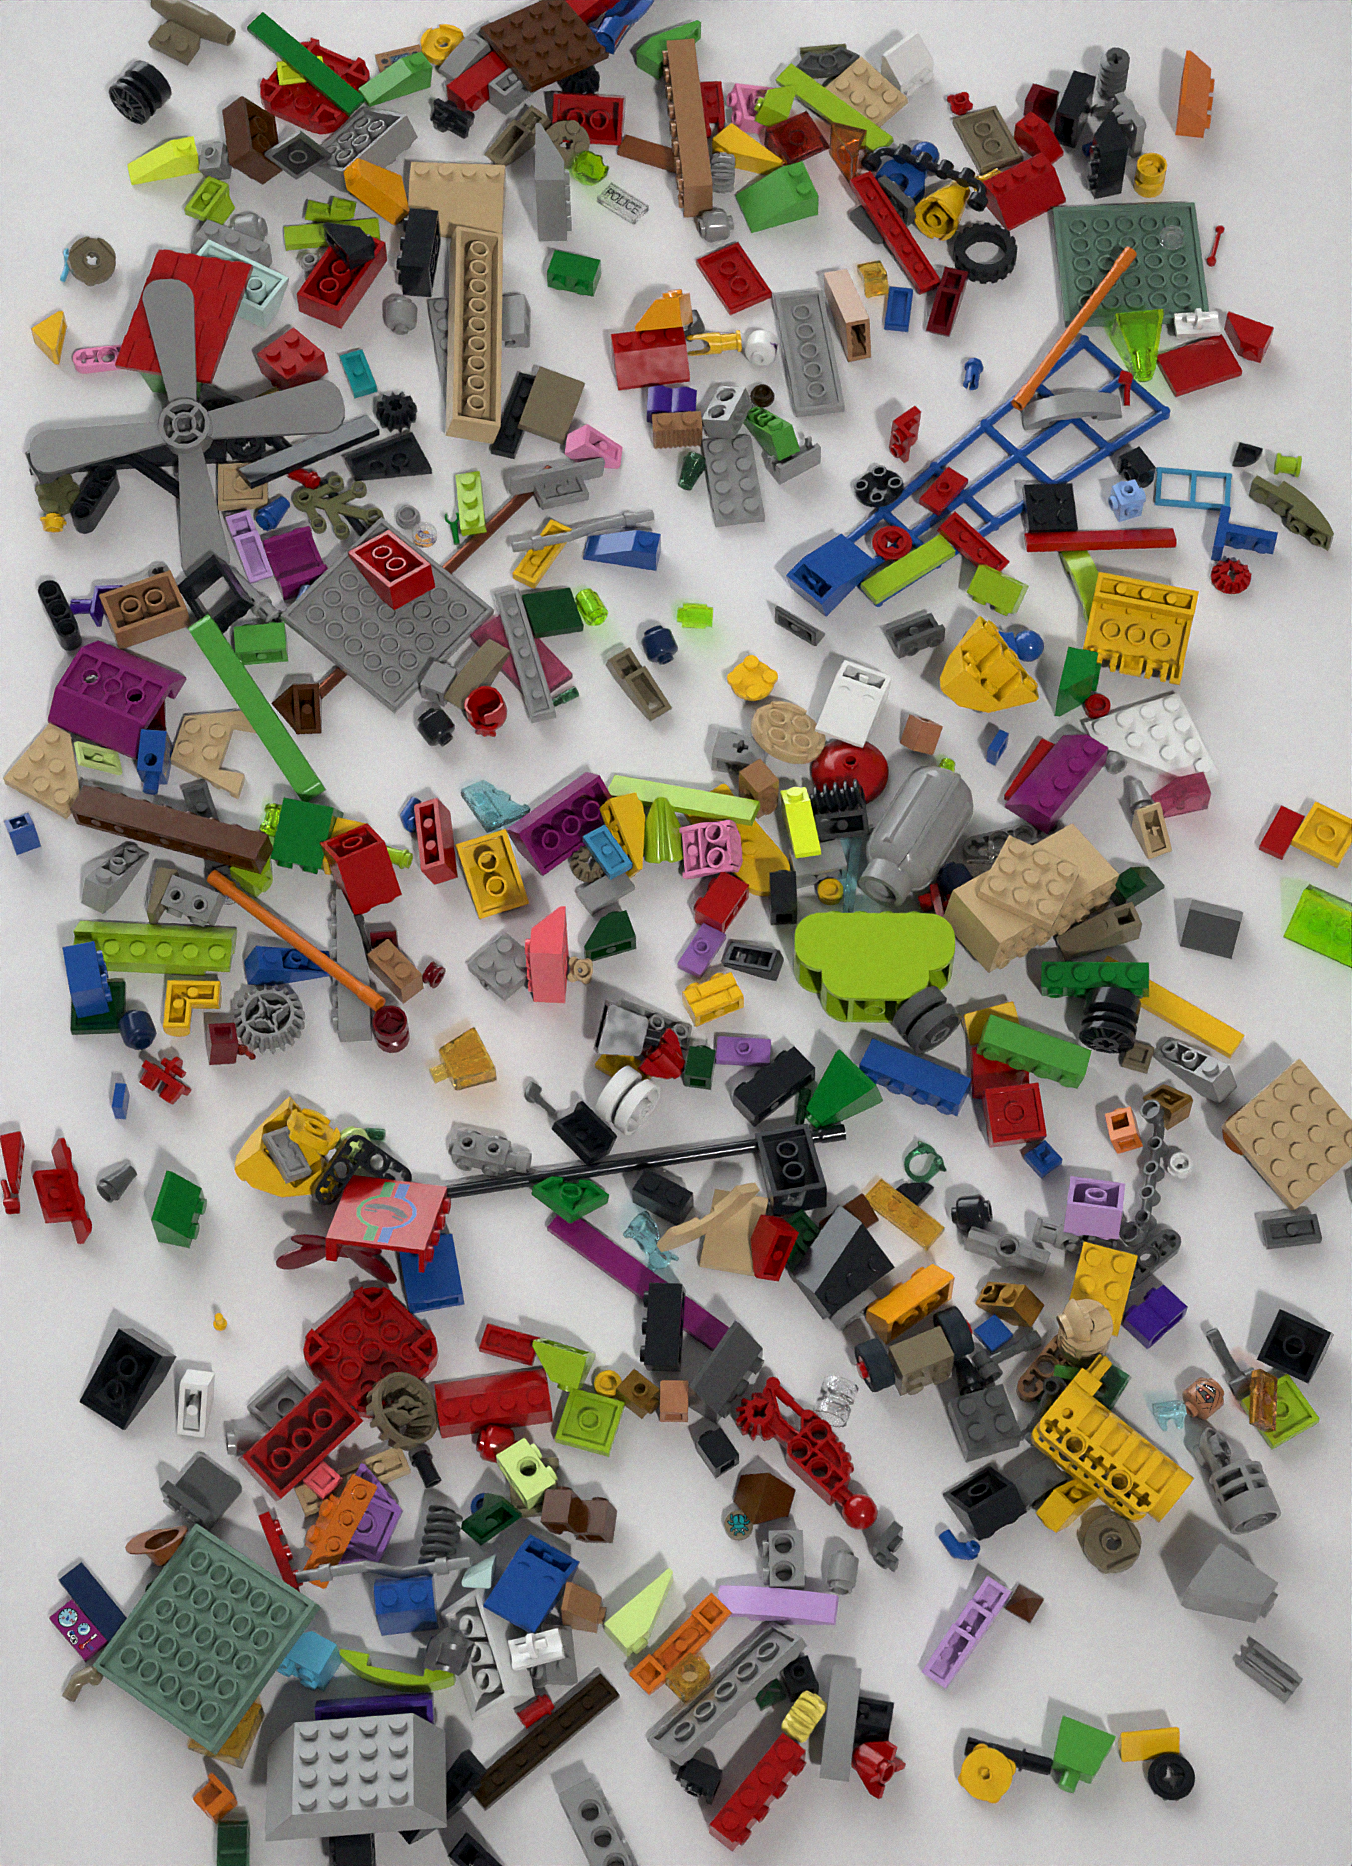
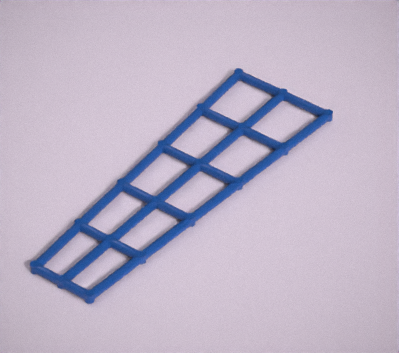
M1082 335L1075 344L1063 353L1042 382L1044 383L1082 349L1088 351L1116 376L1115 379L1097 392L1112 393L1123 385L1118 383L1120 372L1123 369L1094 345L1088 336ZM1133 379L1131 390L1157 413L1113 442L1108 443L1083 419L1074 418L1058 420L1021 449H1017L993 427L996 422L1014 408L1011 404L1016 395L1014 394L903 488L902 494L896 501L887 506L879 507L873 515L846 538L855 543L884 519L890 526H897L906 530L911 536L912 546L917 549L925 544L918 537L963 503L987 523L976 530L985 537L991 532L999 530L1000 526L1025 511L1024 501L1022 500L998 517H994L973 498L975 494L1015 464L1019 463L1041 484H1066L1106 457L1112 456L1115 451L1161 421L1169 419L1171 410ZM1042 383L1036 390L1043 398L1055 396ZM1072 423L1093 441L1100 450L1052 480L1026 456ZM983 433H986L1010 455V457L967 489H963L939 516L933 513L912 530H909L891 513L933 476L938 478L944 472L942 468ZM897 542L891 544L889 547L893 546L894 548H896ZM952 546L956 550L955 556L958 555L960 552ZM875 556L873 558L878 564L871 572L885 562L883 557ZM942 564L934 568L933 570L939 569L942 566ZM922 577L918 578V579L915 580L914 582L910 583L909 585H907L906 587L902 588L901 590H899L898 592L894 593L893 595H891L890 597L886 598L885 600H883L882 602L878 603L877 605L874 604V606H876V607H881L884 602H886L887 600H889L890 598H892L893 596H895L896 594H898L899 592H901V591L904 590L905 588L909 587L910 585H912L913 583H915L916 581H918V580L921 579ZM863 579L857 585V587L865 594V592L861 589V583L865 581Z

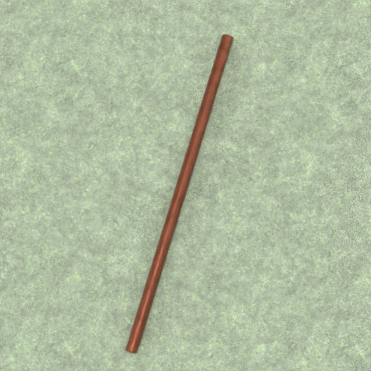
M546 465L543 469H550L552 467ZM534 491L515 495L486 523L487 532L475 534L442 567L452 574L535 494ZM339 667L319 684L321 699L347 676Z

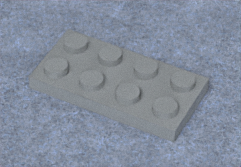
M751 435L735 437V439L722 438L702 441L716 527L764 522L765 513Z

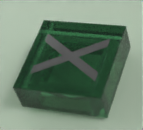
M775 1678L758 1692L754 1701L759 1710L762 1711L786 1699V1694L778 1679Z

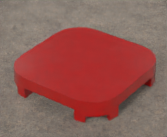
M310 38L311 41L301 42L316 57L322 56L323 63L357 92L361 86L370 81V71L365 61L360 57L354 61L320 46L319 39ZM277 68L267 80L263 78L260 83L261 102L264 109L272 115L316 134H330L335 132L349 119V116L308 82L280 86Z
M384 1286L383 1288L370 1287L365 1289L360 1287L353 1291L354 1296L315 1331L311 1328L305 1336L306 1340L303 1348L305 1362L311 1373L320 1382L326 1379L359 1417L373 1418V1416L366 1415V1406L369 1405L367 1403V1394L372 1390L375 1383L394 1372L408 1373L422 1381L435 1368L439 1356L436 1337L431 1329L427 1330L393 1297L392 1291ZM384 1400L382 1401L383 1409L386 1407Z

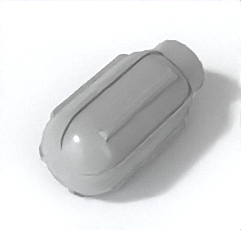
M921 766L913 770L905 779L867 842L866 858L868 866L858 882L862 891L869 898L880 905L889 908H899L910 892H918L926 888L935 879L973 815L972 793L960 774L941 767Z

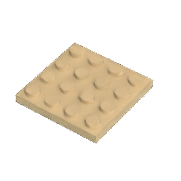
M1300 1058L1293 1062L1221 1126L1291 1211L1300 1206L1352 1159V1120Z

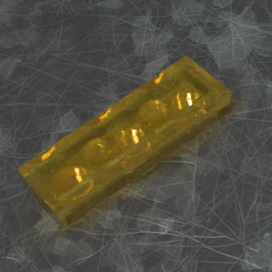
M880 1179L865 1195L873 1210L926 1251L944 1232V1226L883 1179Z

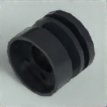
M140 60L134 62L125 72L124 76L120 77L108 91L110 99L117 110L128 120L140 125L145 124L172 95L171 87L162 73L153 65Z
M1115 987L1091 989L1086 994L1083 1010L1084 1017H1082L1079 1033L1080 1041L1088 1048L1098 1052L1112 1054L1130 1051L1134 1048L1137 1031L1136 1024L1138 1023L1141 1008L1139 998L1129 991Z

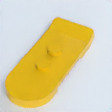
M721 784L710 791L734 796L726 784ZM684 814L690 825L721 821ZM755 820L752 826L735 823L741 836L743 862L739 872L733 873L739 880L749 884V893L756 896H769V872H776L778 870L790 871V863L785 854Z

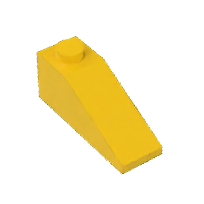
M733 123L729 124L712 139V154L720 152L733 154L735 157V168L769 175L778 168L783 167L782 159Z
M636 792L610 798L599 808L606 827L632 862V869L625 872L629 879L643 869L645 814L643 804L638 799Z

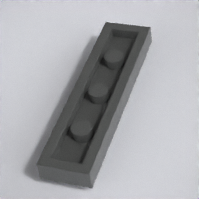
M207 782L182 789L188 811L195 813L197 816L212 817L219 820ZM204 859L208 874L214 870L219 871L224 876L231 874L230 868L232 866Z

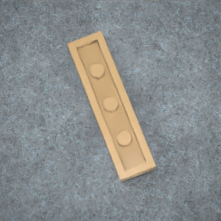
M391 1448L335 1471L343 1478L344 1482L332 1494L340 1498L351 1475H356L361 1463L370 1469L382 1485L410 1474L411 1470L402 1449ZM305 1484L294 1488L305 1517L319 1512L323 1501Z

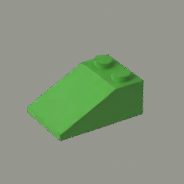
M803 161L780 167L736 194V200L751 233L818 215L819 196Z

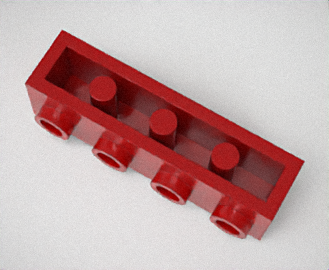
M782 1732L709 1824V1834L732 1852L738 1844L744 1845L752 1834L750 1829L757 1821L759 1823L763 1821L770 1811L769 1805L775 1798L779 1800L789 1786L787 1782L793 1775L797 1777L807 1763L805 1762L806 1750Z

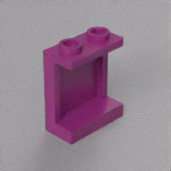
M310 526L299 527L290 532L274 535L263 540L266 556L284 601L297 597L302 585H312L328 569L321 559Z

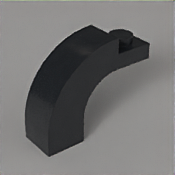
M470 1749L461 1752L446 1773L447 1820L474 1796L482 1786L480 1784L481 1779L487 1773L485 1767ZM437 1828L398 1832L411 1845Z

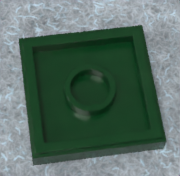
M570 587L522 595L524 608L535 639L583 631L584 625Z
M108 982L113 1001L108 1002L109 1012L78 1018L72 1001L71 1034L120 1033L118 1023L126 1013V982Z

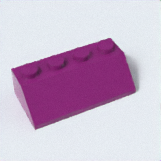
M1087 734L1063 735L1008 800L1005 808L1048 834L1106 764L1108 747Z
M585 772L508 827L506 831L521 855L541 876H544L572 856L573 852L576 853L581 846H585L583 843L584 835L605 825L599 808L612 796L600 775Z

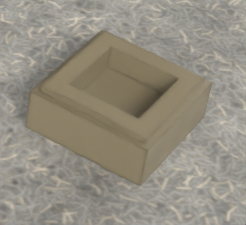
M1135 1042L1134 1048L1125 1052L1121 1067L1147 1074L1155 1047Z

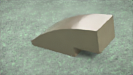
M531 105L518 121L513 119L484 155L495 164L505 165L506 167L523 156L535 145L536 123H541L546 131L552 126V122L548 116Z
M488 639L460 671L443 698L465 712L464 703L469 694L481 686L492 685L511 651Z
M630 647L608 659L606 667L622 690L650 722L672 709L646 666L642 667Z

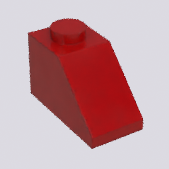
M1030 111L1015 124L1014 139L1018 147L1032 157L1042 152L1053 165L1064 155V151L1049 124Z
M1229 311L1224 330L1237 355L1261 364L1271 343L1274 327Z
M761 1214L751 1236L753 1269L756 1278L779 1282L799 1234L783 1218Z

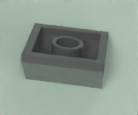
M1192 899L1180 946L1232 959L1243 912Z

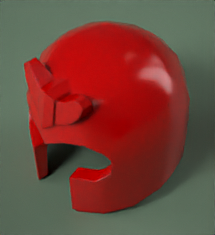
M481 686L473 690L465 700L464 708L467 719L471 726L476 729L475 734L484 737H495V731L503 726L508 712L506 703L498 690L490 686Z

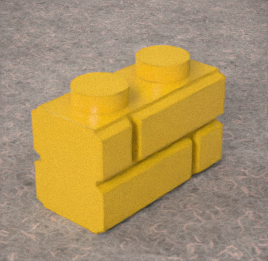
M732 972L726 974L717 973L710 977L707 982L702 984L696 982L688 985L685 991H682V1002L694 1026L697 1027L743 1008L744 996Z

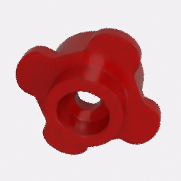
M961 92L956 95L951 94L947 97V102L951 104L950 109L956 115H964L973 109V103L969 101V94L967 92Z

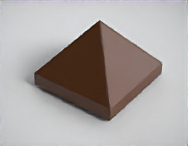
M1019 1584L1005 1610L1030 1624L1044 1598Z

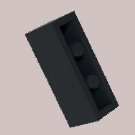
M795 1046L788 1051L784 1050L776 1056L774 1062L768 1067H761L749 1082H742L736 1087L733 1093V1106L755 1127L814 1081L815 1067Z
M649 1283V1291H644L643 1304L644 1308H647V1318L642 1319V1335H646L645 1346L641 1345L640 1362H644V1366L648 1371L681 1372L686 1289L682 1283Z

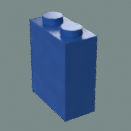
M440 1233L439 1244L434 1246L433 1261L427 1263L424 1273L419 1272V1254L399 1252L409 1312L411 1314L464 1305L452 1234Z

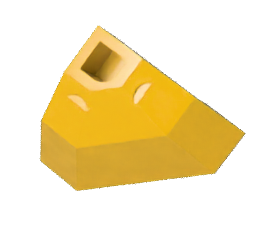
M979 616L949 655L939 678L941 691L960 707L987 713L1036 702L1039 699L1037 682L1028 675L1019 662L1017 654L1009 648L999 634L997 626L992 621H986Z

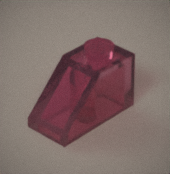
M1203 771L1180 776L1152 794L1151 797L1155 803H1161L1164 818L1208 809L1211 791Z

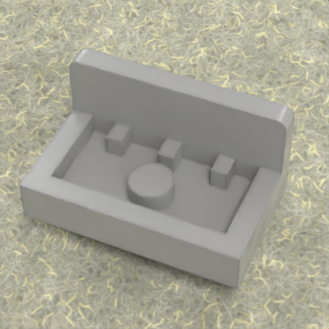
M541 1624L535 1632L537 1634L558 1628L561 1631L565 1658L530 1667V1677L533 1680L534 1689H541L547 1684L572 1686L578 1682L572 1626Z

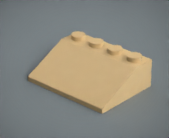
M411 162L409 210L410 208L438 210L441 237L452 238L456 226L502 234L507 184L505 165Z

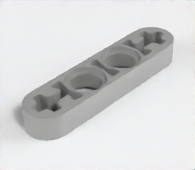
M1057 822L1050 831L1058 832L1061 830V824ZM1030 823L1012 826L967 838L963 846V855L965 859L973 863L997 858L1002 849L993 845L995 839L1006 841L1009 835L1018 839L1017 836L1020 833H1028L1032 839L1025 843L1033 846L1049 837L1050 834L1044 833ZM971 846H975L976 849H979V852L975 853Z

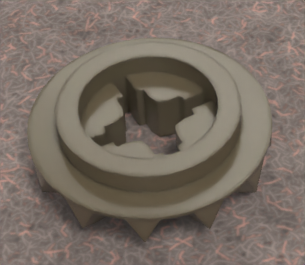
M581 846L576 853L573 852L570 861L571 870L579 880L593 883L606 874L595 858L594 861L596 863H594V867L590 870L586 862L593 855L587 847Z

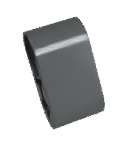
M1048 1457L1021 1474L1012 1483L1016 1485L1024 1507L1028 1511L1047 1499L1054 1489L1066 1484L1068 1479L1054 1461Z

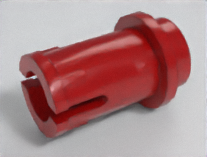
M303 468L288 474L289 479L304 485L305 488L313 490L319 486L321 481L317 472H309Z
M546 1694L542 1696L537 1695V1699L533 1703L516 1713L526 1729L546 1714H552L551 1711L555 1707Z

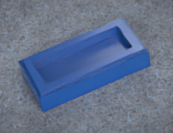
M890 286L884 330L908 332L913 289Z

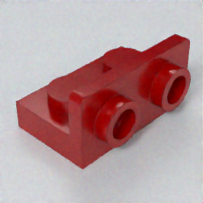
M913 406L892 422L889 449L891 454L895 458H899L903 463L909 461L910 448L918 439L921 411L916 406Z

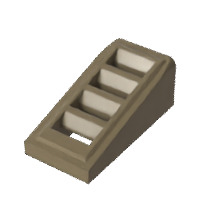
M158 867L156 870L147 909L150 924H157L166 909L160 903L172 875L179 877L178 870Z

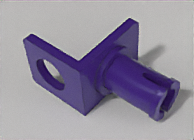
M123 585L95 586L92 599H71L70 602L74 603L70 604L73 615L90 614L96 626L101 627L104 612L99 595L123 587Z

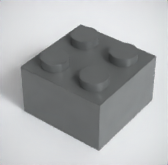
M1003 1384L949 1400L947 1413L966 1462L1019 1447L1022 1434Z

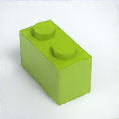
M984 564L978 566L966 593L973 595V601L982 605L989 603L995 606L994 611L1008 616L1009 613L1014 614L1018 612L1029 585Z

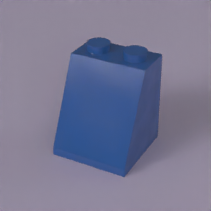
M434 1574L404 1579L395 1577L376 1579L374 1584L375 1608L381 1636L439 1629Z

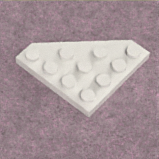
M1179 693L1084 723L1083 729L1087 735L1107 746L1108 752H1119L1131 764L1136 766L1141 764L1149 767L1154 773L1170 779L1172 776L1185 781V785L1193 788L1218 781L1219 773Z

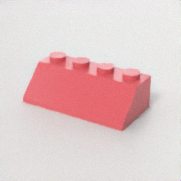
M566 906L558 907L531 929V939L525 940L528 992H533L534 1002L566 1003L569 960Z

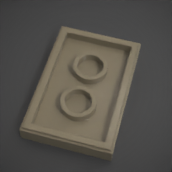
M996 105L953 118L952 124L980 175L991 172L995 168L1001 169L1023 162L1024 156Z
M539 366L517 428L564 445L585 383Z

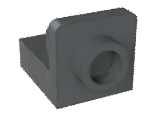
M895 1520L873 1545L872 1549L874 1561L881 1568H889L893 1572L898 1568L899 1559L892 1553L896 1552L904 1541L902 1539L903 1527Z

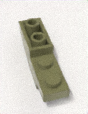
M1258 475L1254 478L1249 492L1251 498L1257 503L1271 508L1278 515L1285 516L1287 518L1285 527L1289 528L1293 533L1303 536L1315 546L1322 547L1327 551L1331 548L1334 532L1314 503L1284 480L1277 487Z

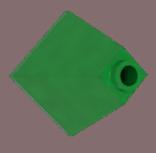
M838 1049L806 1107L808 1115L805 1118L816 1129L819 1126H832L880 1104L883 1099L877 1085Z

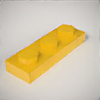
M550 519L540 535L544 537L569 532L572 529ZM567 542L545 546L543 550L538 551L530 549L514 570L513 579L535 589Z

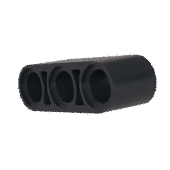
M110 464L98 466L72 506L71 515L74 527L79 533L87 534L92 532L117 495L120 484L114 466Z
M54 580L42 582L38 587V594L42 608L55 636L64 650H76L80 647L82 638L78 623L62 589Z

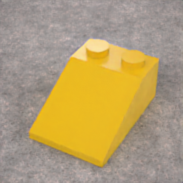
M506 829L455 845L479 919L529 904Z

